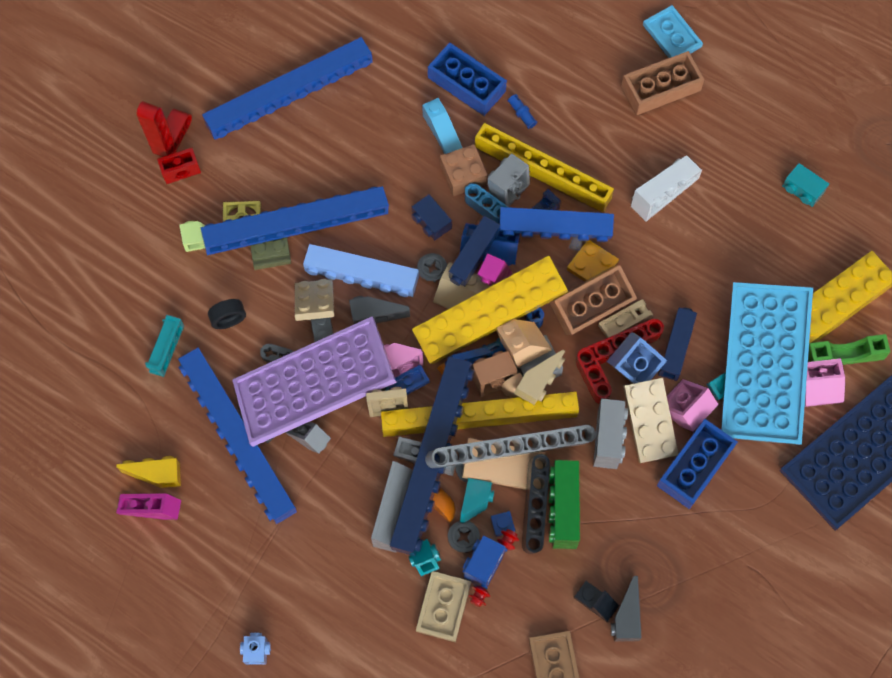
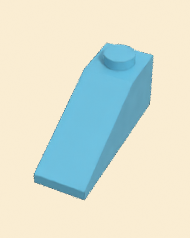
M436 98L423 104V117L443 152L447 154L463 148L440 99Z

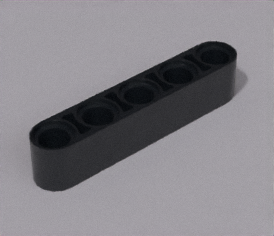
M543 454L534 456L528 463L522 548L528 554L541 551L544 545L550 461ZM536 459L542 461V469H538L535 466ZM534 479H538L541 482L542 486L540 489L534 487ZM533 499H537L539 501V509L533 508ZM531 519H535L538 522L537 529H533L530 526ZM530 539H534L537 543L535 550L531 549L528 545Z

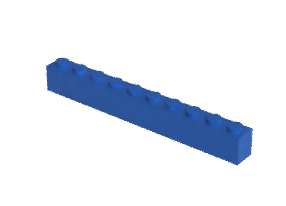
M360 37L202 114L204 122L214 140L223 138L228 133L239 130L244 125L255 122L266 114H272L275 110L288 106L291 102L302 99L313 91H318L330 83L337 82L346 75L353 74L360 68L369 66L370 63H373L372 53L363 38Z
M383 186L371 187L364 191H353L346 195H335L328 199H317L311 203H299L293 207H281L271 212L263 211L253 216L245 215L240 219H228L218 224L210 223L200 227L206 254L211 255L388 214L389 204Z
M199 347L179 358L178 360L181 365L178 368L183 376L188 375L190 381L187 383L193 392L197 390L200 395L197 397V400L202 408L207 407L209 412L206 415L211 423L216 422L219 428L215 430L221 440L225 438L228 442L225 445L230 455L235 454L238 460L235 463L240 472L244 470L247 474L245 480L249 487L254 486L257 493L254 495L259 504H265L267 509L264 512L269 521L274 519L275 523L278 524L297 512L295 506L258 445L252 447L249 444L243 420Z

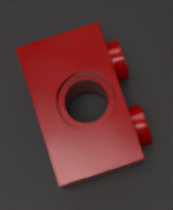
M193 148L157 159L166 185L201 173Z

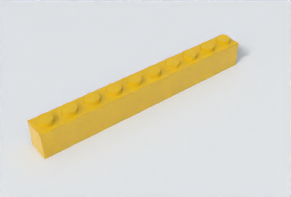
M577 392L548 394L544 396L542 401L537 400L535 405L521 397L462 403L461 406L464 407L461 418H457L456 425H458V429L575 418L579 413ZM433 406L381 411L383 436L425 433Z

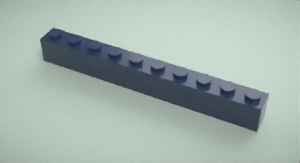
M448 356L390 543V547L394 551L416 557L417 551L420 552L422 549L423 540H421L423 532H426L428 529L429 520H427L429 512L432 513L435 501H433L435 493L438 494L440 489V474H444L446 467L430 468L426 464L425 457L429 451L452 446L450 443L451 438L456 436L458 429L456 421L457 418H461L464 407L461 405L463 399H467L469 393L467 385L474 377L475 370L472 368L471 362ZM435 453L434 459L437 463H440V456Z

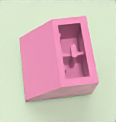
M841 358L808 362L805 407L843 403L845 374Z

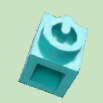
M428 539L423 541L422 549L420 552L417 551L416 557L408 556L412 567H416L421 576L440 569L438 561H441L440 553L436 544L431 545Z

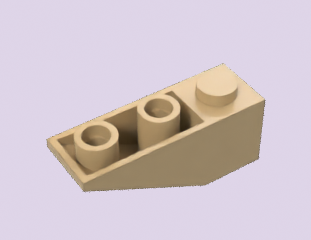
M561 350L528 370L514 394L535 405L537 400L542 401L547 392L544 390L546 384L551 385L556 376L553 374L555 368L560 369L565 361V358L562 357L565 351Z

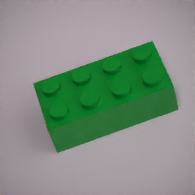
M555 460L554 466H550L549 484H552L549 491V503H552L549 511V523H552L549 530V543H552V549H577L580 542L579 461Z

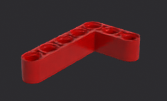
M144 101L137 108V118L152 153L161 157L176 153L191 124L192 115L178 109H172L166 119L161 107Z
M651 319L579 350L576 366L596 403L600 404L601 399H609L612 392L611 386L600 365L606 363L618 349L615 343H623L631 332L639 335L648 344L659 340L663 333L664 325L662 321ZM650 328H656L658 332L654 333ZM603 349L607 354L602 355L598 350ZM587 357L590 361L583 362L580 358ZM595 373L597 374L598 378L592 379L590 378L589 374ZM604 390L607 395L601 396L597 391Z

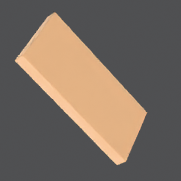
M472 438L467 439V443L482 441ZM491 445V451L496 454L495 446ZM473 447L472 453L475 457H477L478 452ZM545 452L467 463L463 466L462 478L482 480L526 490L529 460L538 454L545 455ZM536 459L535 466L538 469L543 468V463L541 460ZM534 479V487L540 489L541 482L538 479Z

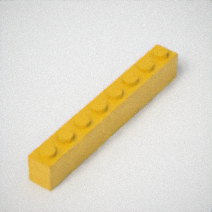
M486 123L482 125L475 136V147L501 161L504 158H508L511 154L515 155L529 165L530 176L602 213L612 199L614 188Z

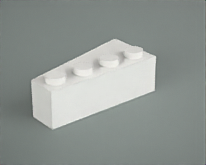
M687 155L682 159H677L673 165L635 190L631 207L645 221L649 220L697 181L702 170Z

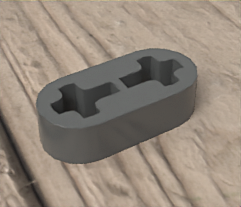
M266 344L261 348L260 354L265 362L270 363L281 358L280 356H286L293 351L277 345ZM272 350L275 355L267 357L265 352Z

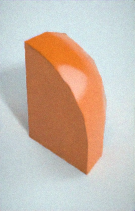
M440 487L438 494L435 493L433 501H435L434 509L451 523L455 517V504L451 497Z

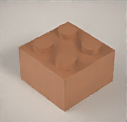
M474 144L440 156V167L453 196L465 193L466 186L472 183L480 187L487 185L488 175Z
M509 350L506 352H496L487 359L480 358L472 364V368L475 370L473 381L480 398L501 390L502 384L518 373Z

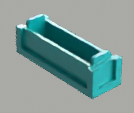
M166 315L165 319L162 320L163 327L148 362H145L149 373L162 377L166 374L184 328L180 318Z

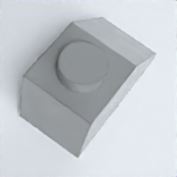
M307 422L285 432L307 449L318 454L326 448L327 443L331 439L317 424Z

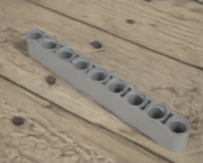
M582 425L441 447L429 451L425 461L430 468H442L578 446L592 442L596 437V431L590 425ZM582 431L586 435L585 439L582 437ZM564 434L568 436V442L565 441ZM546 437H549L550 445L546 442ZM528 439L532 441V448L528 445ZM510 442L514 444V451L510 449ZM491 445L495 446L496 454L491 451ZM473 447L478 452L477 457H475L472 453ZM454 450L459 454L458 460L453 456ZM435 453L440 456V463L435 461Z

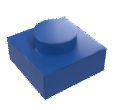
M510 511L491 516L496 537L501 536V531H506L507 529L515 532Z

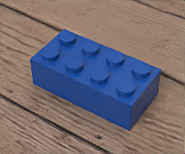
M450 42L428 66V79L483 116L490 111L506 92L507 80Z
M704 419L662 476L657 487L690 510L738 441Z

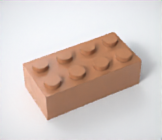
M687 51L624 75L621 87L635 114L639 115L701 91L705 79L691 54Z
M616 265L568 290V293L549 303L565 334L572 335L631 303L637 297L620 265Z

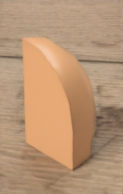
M521 373L512 376L502 384L501 390L507 397H519L514 392L523 378Z

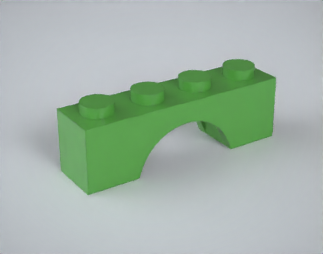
M886 334L867 336L859 341L847 344H832L829 341L815 342L809 344L808 362L840 358L842 365L884 360L891 351Z

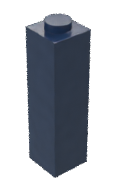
M483 216L448 271L452 283L457 286L461 284L466 287L500 233V224Z
M678 308L664 354V358L667 361L660 368L658 376L677 381L680 376L697 312H693L690 308Z

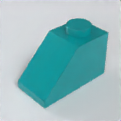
M468 478L461 510V523H465L488 508V503L493 502L495 491L491 490L492 482Z

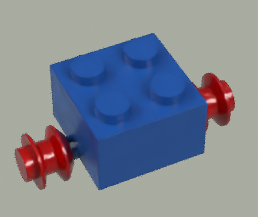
M512 530L501 531L503 538L497 539V542L484 535L481 540L477 539L472 548V558L468 557L463 565L464 579L476 585L472 586L474 590L473 595H468V597L470 598L469 602L477 607H481V605L486 606L484 599L485 597L490 598V594L487 591L488 585L504 553L507 550H515L513 543L519 542L518 534Z

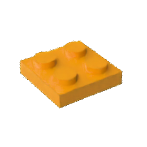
M588 240L567 266V271L585 282L610 267L616 266L619 259Z

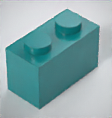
M798 163L788 175L782 187L788 193L800 198L804 204L813 207L825 193L829 183Z

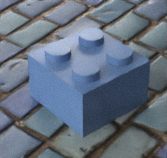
M633 332L629 334L607 360L610 365L631 383L651 380L667 361L646 341Z

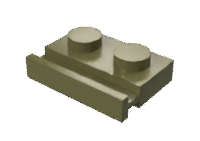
M287 237L250 245L254 270L292 264Z

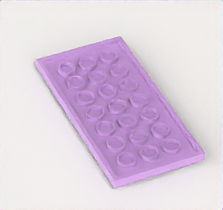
M369 317L233 379L249 444L252 447L365 397L366 393H371L375 389H383L396 383L373 317Z

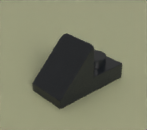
M588 581L584 582L574 596V599L606 622L609 621L619 607L617 602L605 590L601 592Z

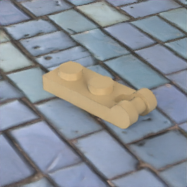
M642 299L601 321L598 326L605 337L608 338L647 321L654 315L651 310L646 308V303ZM638 310L641 312V315L639 316L636 313V311Z

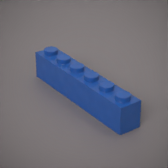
M501 207L499 212L500 233H503V236L521 234L522 237L529 238L533 237V235H540V238L550 239L551 236H559V239L562 240L578 237L580 241H588L589 238H595L598 242H607L608 239L613 237L614 214Z

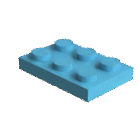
M673 5L643 21L645 29L668 58L687 51L691 54L703 45L702 41Z

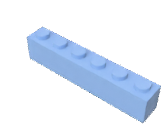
M309 244L303 263L305 272L310 275H322L332 280L339 279L347 284L356 283L368 289L373 287L385 293L394 292L402 297L414 296L419 279L418 269Z

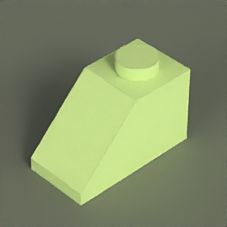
M187 221L184 224H180L182 242L186 252L205 248L200 227L205 225L199 221Z

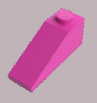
M487 254L478 272L481 282L488 286L495 285L512 275L505 261L490 254Z
M166 493L120 494L116 513L153 519L178 520L181 500Z

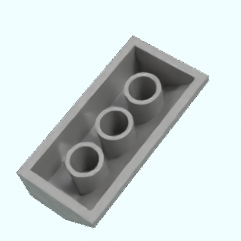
M395 461L391 465L371 540L373 547L397 553V551L391 549L390 543L413 470Z

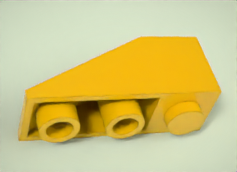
M172 456L163 457L162 460L146 458L142 462L127 460L123 461V464H117V468L121 473L159 488L181 486L180 463L177 458Z

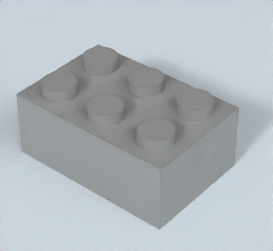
M601 399L597 411L593 467L617 469L619 463H622L625 457V446H622L627 434V427H623L628 417V408H625V401Z

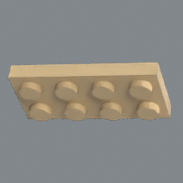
M663 378L624 385L623 388L639 463L677 456L678 449Z

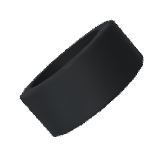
M228 299L212 306L208 310V317L214 329H227L242 322L246 318V312L242 301L239 299Z

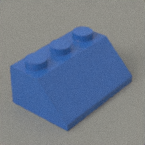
M465 224L461 238L460 253L478 225ZM499 233L482 261L484 262L487 254H490L505 261L508 266L515 265L520 234L503 236V233Z

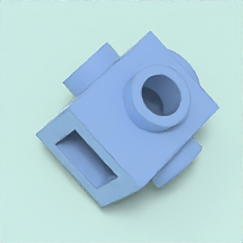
M250 633V636H244V642L240 643V655H243V662L246 665H266L267 655H270L271 643L267 642V638L262 636V633Z

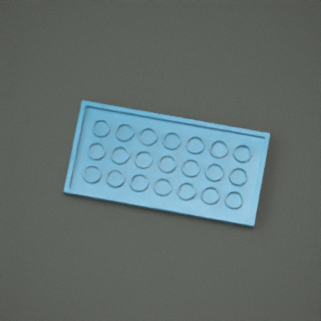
M733 282L721 429L733 439L802 445L813 288Z

